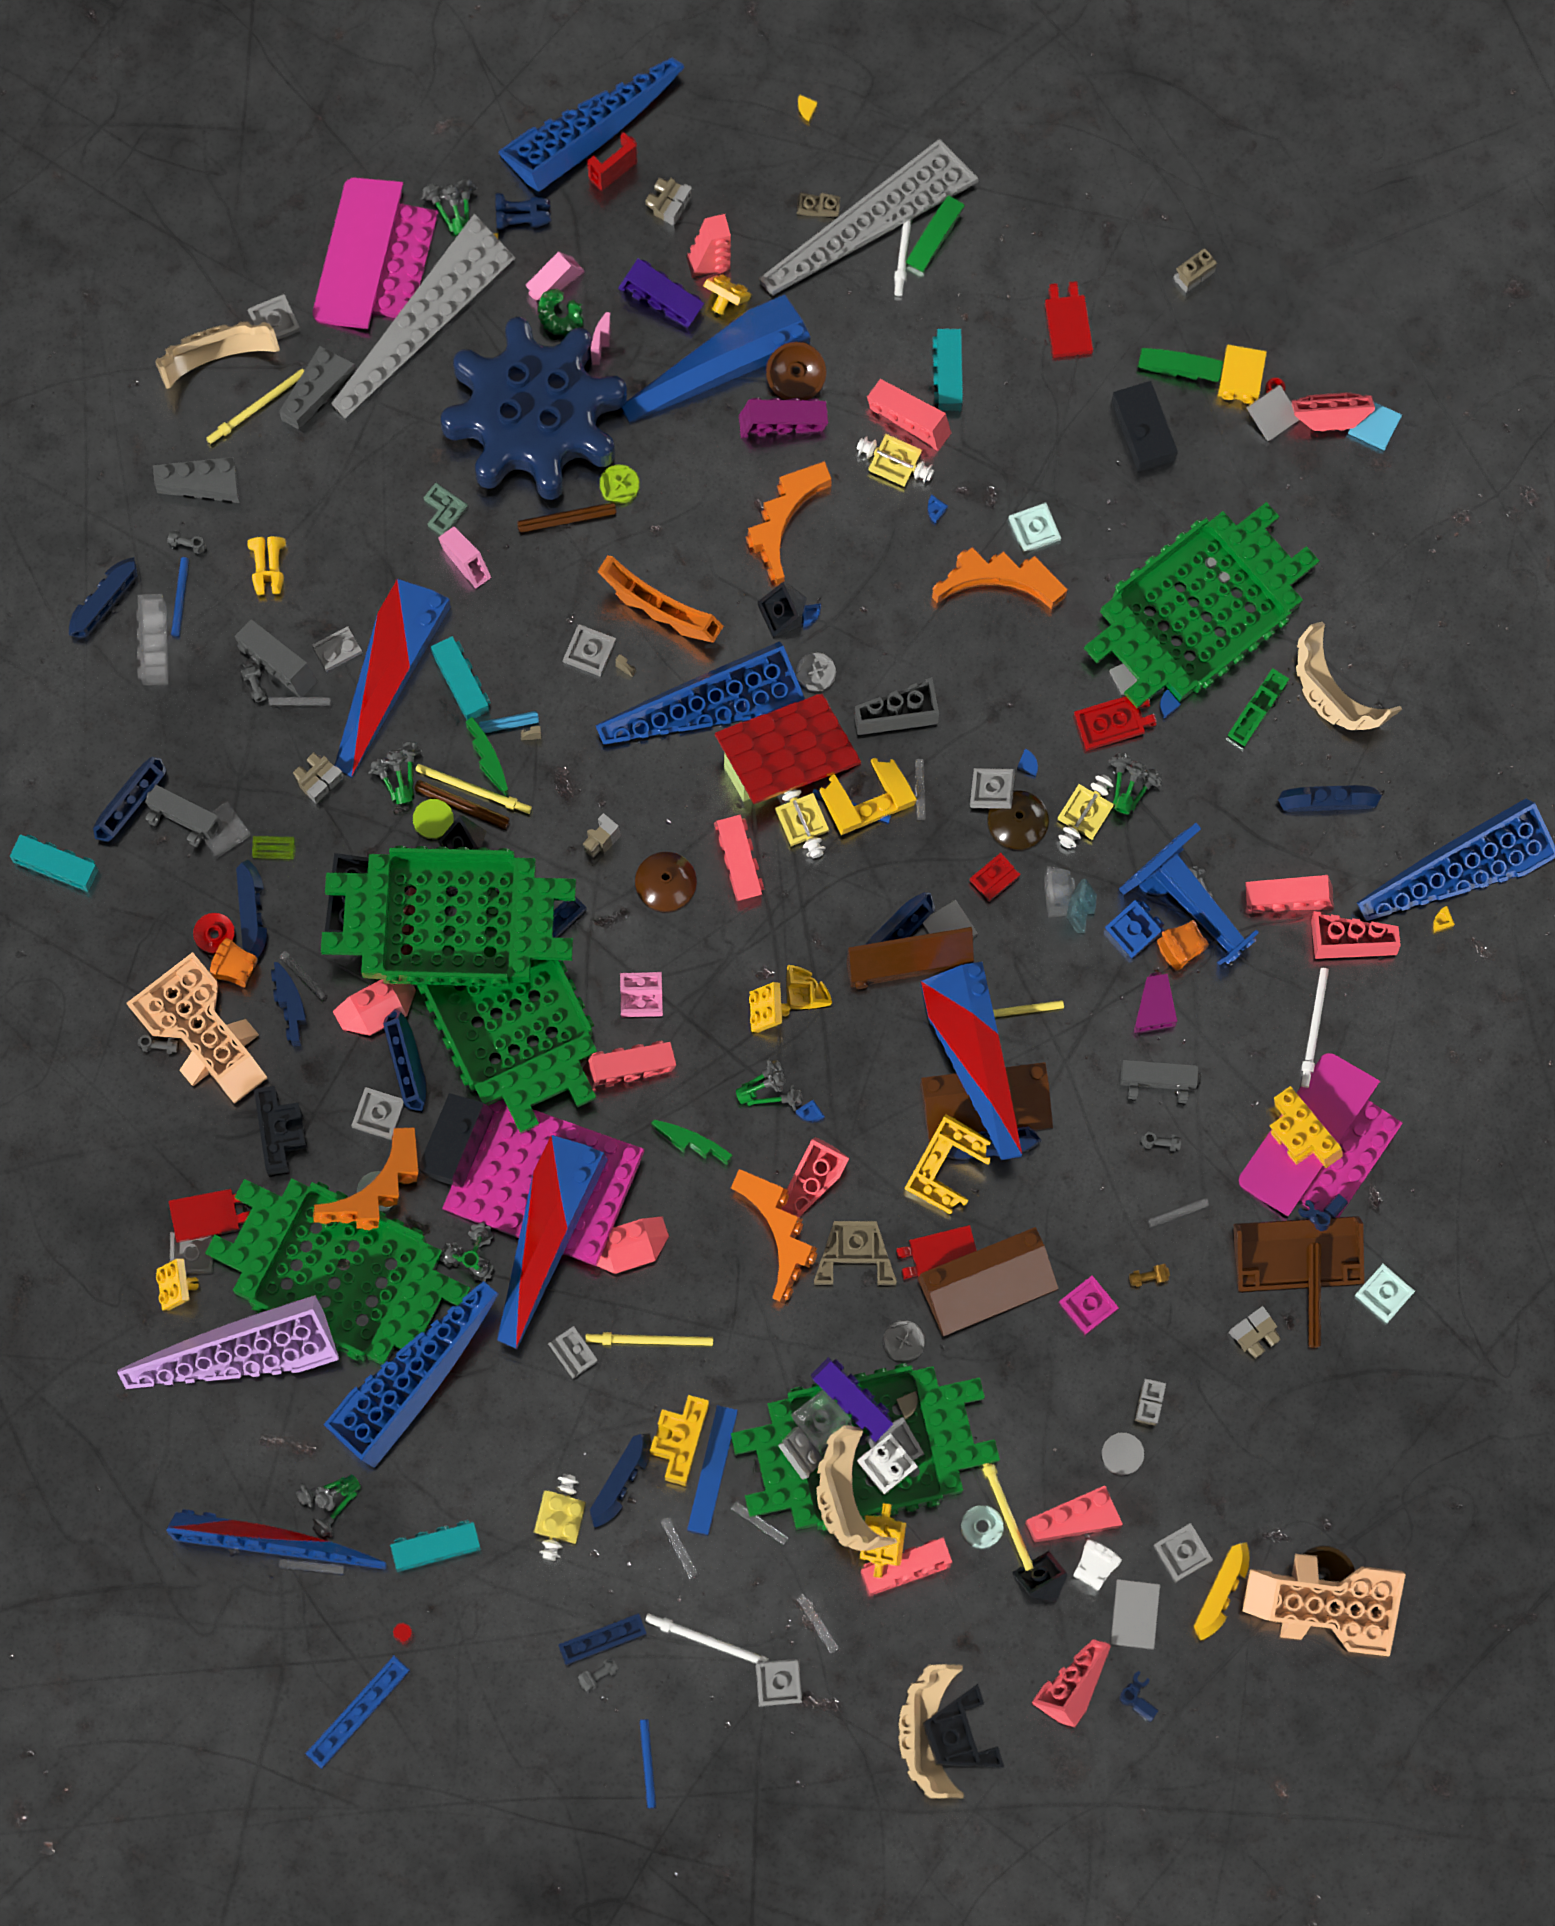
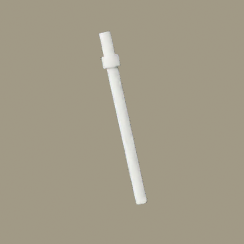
M912 219L903 223L898 269L895 271L894 276L896 281L894 295L902 296L903 284L906 282L905 262L907 260Z
M1321 968L1306 1058L1302 1063L1301 1087L1309 1088L1311 1073L1314 1072L1315 1067L1313 1061L1329 973L1327 968Z
M651 1614L646 1616L645 1622L661 1627L660 1630L665 1632L672 1631L754 1663L769 1660L766 1657L672 1623L673 1620L665 1617L662 1619Z

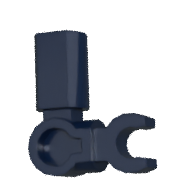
M1337 1194L1323 1209L1324 1212H1321L1319 1209L1316 1210L1314 1208V1204L1311 1201L1306 1200L1305 1205L1310 1210L1304 1211L1302 1208H1299L1298 1213L1302 1217L1310 1218V1221L1317 1230L1325 1231L1330 1226L1331 1218L1335 1219L1348 1202L1340 1194Z
M1138 1671L1133 1676V1683H1129L1121 1692L1120 1700L1124 1705L1134 1706L1133 1709L1151 1722L1159 1710L1141 1697L1140 1699L1138 1697L1141 1693L1140 1688L1146 1687L1150 1680L1147 1678L1145 1682H1139L1137 1678L1141 1672Z

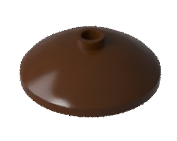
M788 342L778 347L770 356L766 368L767 381L773 392L784 400L798 398L800 401H806L814 397L821 390L826 378V365L822 355L813 346L804 342ZM794 367L800 368L798 374L793 372Z
M658 852L647 857L640 864L635 876V888L641 901L649 908L660 912H671L684 907L692 899L697 885L696 873L691 863L683 856L673 852ZM668 875L670 878L665 881L662 879V876Z

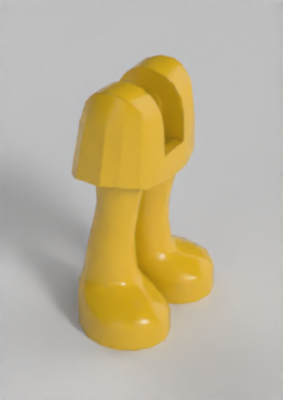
M275 536L267 537L269 571H266L265 538L256 537L247 541L248 548L254 551L256 573L252 574V581L257 595H265V582H272V593L280 594L284 575L279 571V551L285 548L286 539Z

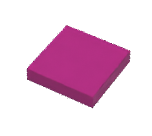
M1090 1276L1059 1301L1085 1335L1119 1309L1093 1276Z

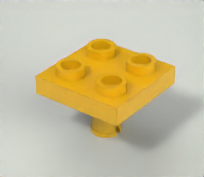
M721 274L720 276L717 275L706 279L704 287L719 295L712 310L719 314H724L729 301L740 305L749 301L752 294L747 292L748 289L745 286L735 285L730 282V278Z
M772 982L750 991L751 1032L759 1033L782 1023V1016L786 1017L789 1015V1004L781 1003L780 983Z
M175 1259L157 1269L156 1280L159 1283V1301L162 1305V1311L171 1310L188 1301V1290L196 1291L199 1287V1283L193 1284L198 1282L196 1277L186 1278L184 1259Z

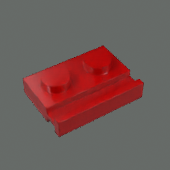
M1000 853L974 874L970 881L990 902L1017 880L1021 874Z

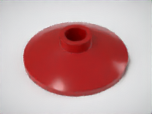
M220 913L204 915L197 921L193 930L195 943L200 949L208 953H216L219 945L225 938L233 941L235 936L233 923L227 916ZM213 933H219L217 938H212Z

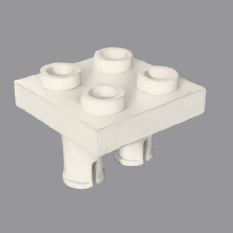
M891 1433L857 1460L884 1495L918 1467Z

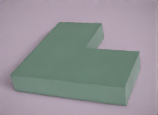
M435 483L424 496L426 502L438 509L437 513L429 521L428 527L440 535L450 530L468 508L467 503L438 483Z

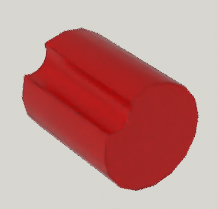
M400 1623L394 1628L393 1635L396 1641L400 1640L401 1644H407L412 1640L413 1632L407 1624Z

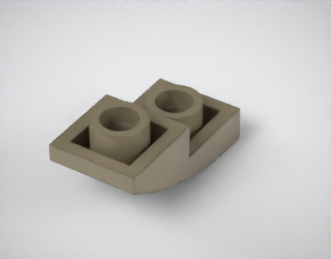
M805 193L798 195L797 214L821 217L839 215L840 196L821 193L820 196Z

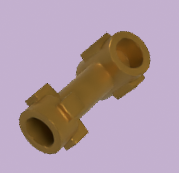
M1166 1264L1153 1266L1154 1271L1141 1274L1139 1270L1133 1271V1273L1129 1274L1131 1286L1139 1287L1142 1286V1282L1156 1279L1157 1283L1169 1281V1268H1166Z

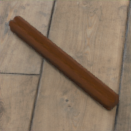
M611 502L519 520L517 522L519 532H526L616 514L615 503Z
M418 780L415 784V791L441 800L449 806L506 829L509 825L510 819L504 815L424 781Z
M1310 1243L1309 1347L1317 1348L1321 1346V1244Z

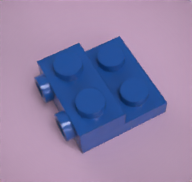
M1134 900L1105 927L1131 958L1139 954L1147 945L1153 943L1164 931L1162 928L1164 923L1157 916L1152 917L1149 913L1151 908L1144 901Z

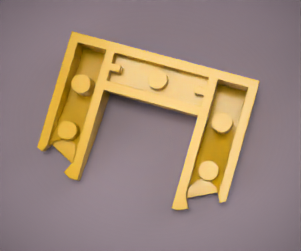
M878 758L871 759V763L886 793L856 806H853L835 774L829 778L831 783L826 789L821 787L819 791L841 835L915 805L917 799L893 759H890V762H878Z
M945 1114L904 1189L952 1214L951 1207L959 1202L964 1206L967 1204L968 1199L935 1179L938 1170L952 1145L989 1164L990 1157H986V1145H991V1141Z

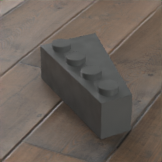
M319 346L280 409L281 420L300 429L317 412L319 407L326 404L330 397L344 386V383L355 373V364Z
M234 457L153 465L154 484L157 493L177 496L188 495L194 496V498L202 499L204 497L217 501L229 500L233 503H240Z
M252 619L234 636L238 642L237 647L243 653H249L257 664L264 666L271 675H274L300 699L317 683L307 662Z
M928 678L920 684H912L901 691L896 690L883 698L878 697L855 706L854 717L857 734L862 735L938 724L939 710L933 678Z

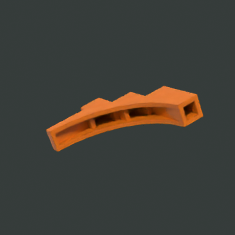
M825 461L779 477L777 489L781 497L764 502V510L761 513L765 523L748 528V536H746L749 548L753 547L755 553H761L763 562H767L770 569H767L771 581H775L776 586L785 580L780 561V545L786 525L795 511L806 500L816 493L831 487L832 479Z
M971 547L968 551L964 550L958 555L957 568L948 574V578L944 582L939 581L933 587L932 598L939 603L950 594L964 588L976 585L998 584L1026 591L1040 599L1050 609H1053L1067 596L1068 590L1035 556L1030 560H1024L1018 567L1003 551L999 556L995 554L987 563Z
M607 555L597 571L617 591L615 594L627 606L643 609L653 620L670 624L682 636L714 643L724 627L712 614L688 607L654 589L626 569L613 556Z
M394 1128L390 1157L374 1181L360 1192L346 1199L333 1203L314 1205V1222L328 1224L330 1222L350 1223L356 1221L357 1229L371 1230L378 1228L380 1218L379 1205L390 1207L398 1204V1182L403 1184L417 1182L418 1162L415 1128Z
M739 1169L731 1189L744 1195L758 1207L774 1233L778 1247L779 1272L773 1299L785 1303L792 1296V1286L794 1281H797L800 1277L801 1265L809 1268L810 1264L815 1262L817 1248L795 1239L796 1235H799L803 1228V1219L781 1210L782 1206H785L788 1201L789 1190Z

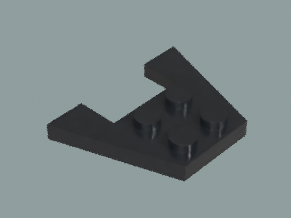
M978 1684L923 1723L936 1765L984 1768L1005 1767L998 1746L978 1752L965 1711L984 1705Z

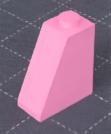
M558 252L525 286L530 290L528 292L529 295L537 301L540 300L543 292L550 289L562 290L585 271L573 257Z
M452 527L438 537L446 554L475 589L492 578L480 552L455 527Z

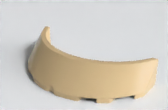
M239 322L231 327L221 325L209 328L182 339L181 344L168 347L165 350L166 354L162 358L156 359V365L165 387L168 389L182 375L209 361L237 353L251 351L277 352L280 349L274 329L269 323L262 322L260 325H250L249 322Z
M1323 622L1311 624L1299 638L1297 644L1299 650L1296 670L1297 676H1300L1303 685L1302 691L1306 699L1320 716L1332 724H1337L1349 730H1366L1381 726L1402 710L1401 706L1391 709H1374L1361 705L1349 698L1333 680L1325 661L1323 651L1325 624Z
M844 1425L830 1435L826 1443L829 1446L824 1459L819 1462L818 1473L821 1474L820 1485L817 1487V1500L824 1524L828 1531L839 1539V1543L855 1550L869 1551L897 1543L896 1538L883 1537L871 1530L857 1509L852 1489V1466L855 1451L863 1430L860 1427Z
M929 1665L924 1669L925 1672L918 1678L916 1683H912L909 1687L906 1705L901 1708L899 1719L901 1755L903 1759H906L910 1769L908 1774L911 1779L916 1781L925 1791L924 1794L930 1798H964V1793L950 1781L943 1766L935 1764L923 1726L925 1721L938 1712L940 1701L947 1686L962 1670V1665Z

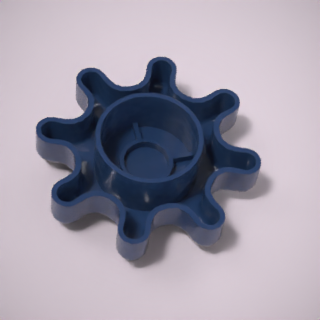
M514 317L505 326L507 347L500 355L486 358L469 349L460 350L455 354L453 358L455 376L460 382L471 388L473 393L467 402L445 408L440 417L443 434L448 439L474 438L484 446L482 454L475 463L476 479L482 487L494 488L508 472L521 469L530 472L534 476L537 490L543 498L555 499L563 491L561 470L563 465L569 460L583 458L599 467L608 466L613 462L615 458L613 438L600 430L595 423L602 413L620 409L626 404L627 385L618 376L593 377L585 371L584 366L591 357L592 337L586 329L574 328L560 344L544 346L534 340L531 326L525 318Z

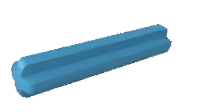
M537 711L482 721L479 722V727L484 733L538 723L539 716Z

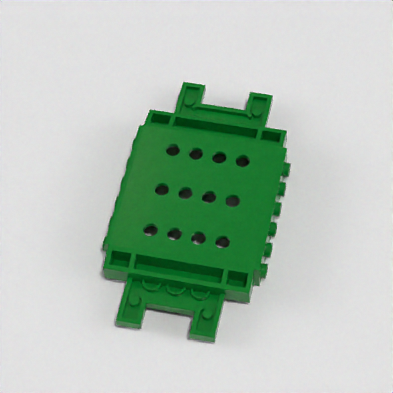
M1267 502L1237 526L1224 511L1210 522L1207 518L1202 521L1200 519L1192 524L1191 530L1187 533L1183 531L1176 537V542L1172 545L1170 543L1165 545L1157 557L1151 556L1145 562L1146 565L1143 568H1136L1130 574L1131 577L1128 580H1121L1115 586L1113 598L1102 606L1100 613L1108 620L1111 626L1085 645L1084 649L1096 663L1113 652L1138 681L1125 690L1124 695L1136 708H1139L1165 686L1179 702L1194 691L1198 694L1204 688H1209L1215 682L1214 680L1219 676H1224L1232 665L1239 664L1247 653L1255 651L1262 641H1267L1275 634L1277 629L1285 627L1290 622L1291 613L1301 605L1303 599L1291 585L1319 564L1320 560L1307 546L1292 558L1266 530L1280 517ZM1211 557L1216 560L1214 568H1208L1205 565L1207 558ZM1221 572H1226L1230 580L1222 583L1219 581L1218 575ZM1177 582L1184 583L1186 590L1178 592L1175 589V584ZM1239 588L1242 590L1243 595L1236 598L1231 594V590ZM1196 597L1199 600V605L1196 607L1190 606L1188 599ZM1253 603L1256 606V610L1252 613L1247 612L1245 604ZM1147 606H1152L1155 608L1156 613L1153 616H1148L1145 614L1144 609ZM1209 612L1213 618L1211 621L1205 622L1202 620L1201 614ZM1166 621L1169 624V629L1161 631L1158 628V623ZM1216 627H1223L1226 634L1219 637L1215 634L1214 630ZM1179 636L1182 639V644L1179 646L1173 645L1171 638ZM1192 651L1195 653L1196 658L1193 661H1188L1185 659L1184 653Z
M395 846V848H389L390 854H369L368 874L326 873L325 894L344 895L345 910L343 932H322L321 954L362 955L361 974L363 978L382 979L385 984L509 987V983L530 982L531 960L572 961L573 938H553L554 901H575L576 879L536 878V859L516 858L514 851L508 848H500L498 850L478 848V850H469L466 847H458L457 849H448L447 847L428 849L425 846H417L415 848ZM407 886H415L417 889L416 893L412 896L406 895L405 888ZM453 886L458 889L456 896L450 897L446 894V890L449 887ZM495 887L499 889V895L495 898L489 897L487 893L490 888ZM407 905L415 907L413 915L408 916L404 914L403 910ZM447 907H455L457 913L451 917L445 914ZM495 907L498 909V915L493 918L488 917L486 914L487 910ZM412 925L414 932L411 935L403 934L402 929L404 926ZM447 926H453L456 929L453 936H446L444 934V929ZM489 927L496 928V936H486V929ZM404 945H411L413 951L409 955H404L401 953V948ZM452 946L455 951L453 955L445 956L442 952L443 948ZM487 947H494L496 949V954L493 957L485 956L484 951Z
M495 887L488 890L487 894L489 897L495 898L498 896ZM495 907L489 908L486 912L487 916L491 918L496 917L498 909ZM447 926L444 929L446 936H453L456 932L453 926ZM494 927L487 928L485 931L486 936H496L497 929ZM446 946L442 952L445 956H451L455 949L452 946ZM487 947L484 951L485 956L493 957L496 954V949L494 947ZM531 960L530 982L509 983V987L466 986L463 991H457L453 985L417 984L421 995L424 993L426 995L427 1001H425L429 1012H434L436 1016L434 1023L438 1031L442 1030L445 1035L442 1039L447 1050L451 1048L454 1054L451 1058L455 1067H460L463 1073L460 1075L465 1086L469 1085L471 1092L476 1091L480 1101L487 1106L504 1099L520 1134L539 1126L531 1106L569 1089L577 1108L596 1099V1095L580 1064L597 1052L591 1039L594 1024L589 1015L585 1016L582 1010L585 1008L581 997L577 998L574 993L576 987L573 980H568L565 975L568 971L563 960L560 962L559 960ZM530 991H538L540 998L537 1001H531L528 998ZM511 1000H520L521 1007L518 1010L511 1009L509 1006ZM493 1008H500L503 1014L500 1018L494 1019L491 1017L490 1012ZM477 1016L484 1020L483 1025L478 1028L474 1027L471 1023L472 1019ZM547 1028H557V1036L553 1038L546 1035ZM529 1036H537L539 1043L536 1046H529L527 1044ZM510 1045H518L520 1052L517 1055L509 1054L508 1048ZM491 1054H500L501 1061L498 1064H492L489 1061Z
M291 1178L281 1197L244 1179L235 1195V1199L253 1208L234 1244L214 1235L205 1254L242 1272L233 1292L248 1300L252 1310L257 1313L315 1295L318 1301L321 1297L327 1296L330 1298L331 1303L327 1308L322 1309L336 1350L346 1352L348 1357L357 1361L360 1359L365 1362L368 1358L383 1365L389 1360L395 1347L402 1349L421 1332H426L442 1299L458 1306L471 1290L470 1287L435 1271L440 1261V1256H442V1250L427 1244L425 1236L422 1235L423 1232L415 1227L409 1229L404 1226L402 1221L396 1218L390 1220L385 1217V1213L379 1210L378 1228L371 1230L357 1229L356 1221L350 1223L330 1222L328 1224H321V1232L314 1234L310 1231V1226L314 1223V1205L333 1203L348 1198L346 1194L340 1191L334 1193L328 1190L329 1187L321 1182L317 1184L311 1182L309 1187ZM352 1240H356L360 1244L359 1249L355 1252L349 1251L347 1247L348 1243ZM310 1241L313 1245L311 1251L303 1252L300 1249L301 1243ZM390 1258L397 1261V1267L393 1270L385 1267V1262ZM298 1259L302 1261L303 1267L299 1271L291 1269V1262ZM341 1259H347L350 1262V1267L347 1270H340L338 1268V1262ZM379 1277H384L388 1281L387 1286L383 1289L375 1285ZM285 1278H290L293 1281V1286L288 1290L281 1287V1282ZM331 1278H338L340 1280V1286L337 1289H331L328 1286ZM369 1296L377 1297L378 1304L375 1307H368L366 1305V1299ZM363 1314L368 1317V1323L365 1326H359L356 1323L359 1315Z
M907 1363L896 1365L893 1370L887 1371L886 1368L874 1370V1374L858 1373L854 1375L859 1380L857 1385L863 1390L867 1388L875 1396L873 1400L877 1404L882 1402L889 1409L887 1414L892 1422L903 1417V1415L894 1414L892 1410L893 1406L897 1404L896 1399L916 1391L918 1397L917 1407L905 1422L924 1453L923 1456L913 1461L920 1470L917 1477H910L908 1475L884 1495L877 1485L871 1487L866 1484L868 1474L857 1462L858 1459L871 1450L869 1444L857 1445L852 1466V1489L857 1509L863 1520H865V1516H882L883 1503L892 1504L890 1517L898 1515L900 1511L913 1512L919 1510V1507L927 1506L928 1508L938 1506L940 1502H943L944 1497L963 1492L959 1470L1000 1461L995 1439L974 1444L965 1404L985 1399L980 1377L938 1386L934 1366L913 1371L912 1365L907 1366ZM817 1383L812 1384V1388H793L787 1394V1399L768 1403L771 1424L731 1433L735 1455L752 1451L757 1452L765 1491L745 1495L749 1518L791 1508L796 1530L817 1526V1530L823 1529V1531H828L822 1519V1512L819 1509L817 1500V1487L820 1485L821 1474L818 1473V1467L809 1474L808 1478L802 1480L778 1446L791 1430L800 1426L814 1447L817 1443L821 1442L827 1448L829 1444L826 1443L830 1435L842 1426L859 1427L851 1421L852 1415L847 1414L837 1404L838 1401L836 1399L833 1400ZM813 1422H819L822 1425L820 1433L814 1434L810 1431V1425ZM866 1428L862 1429L864 1434L870 1436ZM824 1453V1454H820V1456H821L823 1459H824L825 1453Z

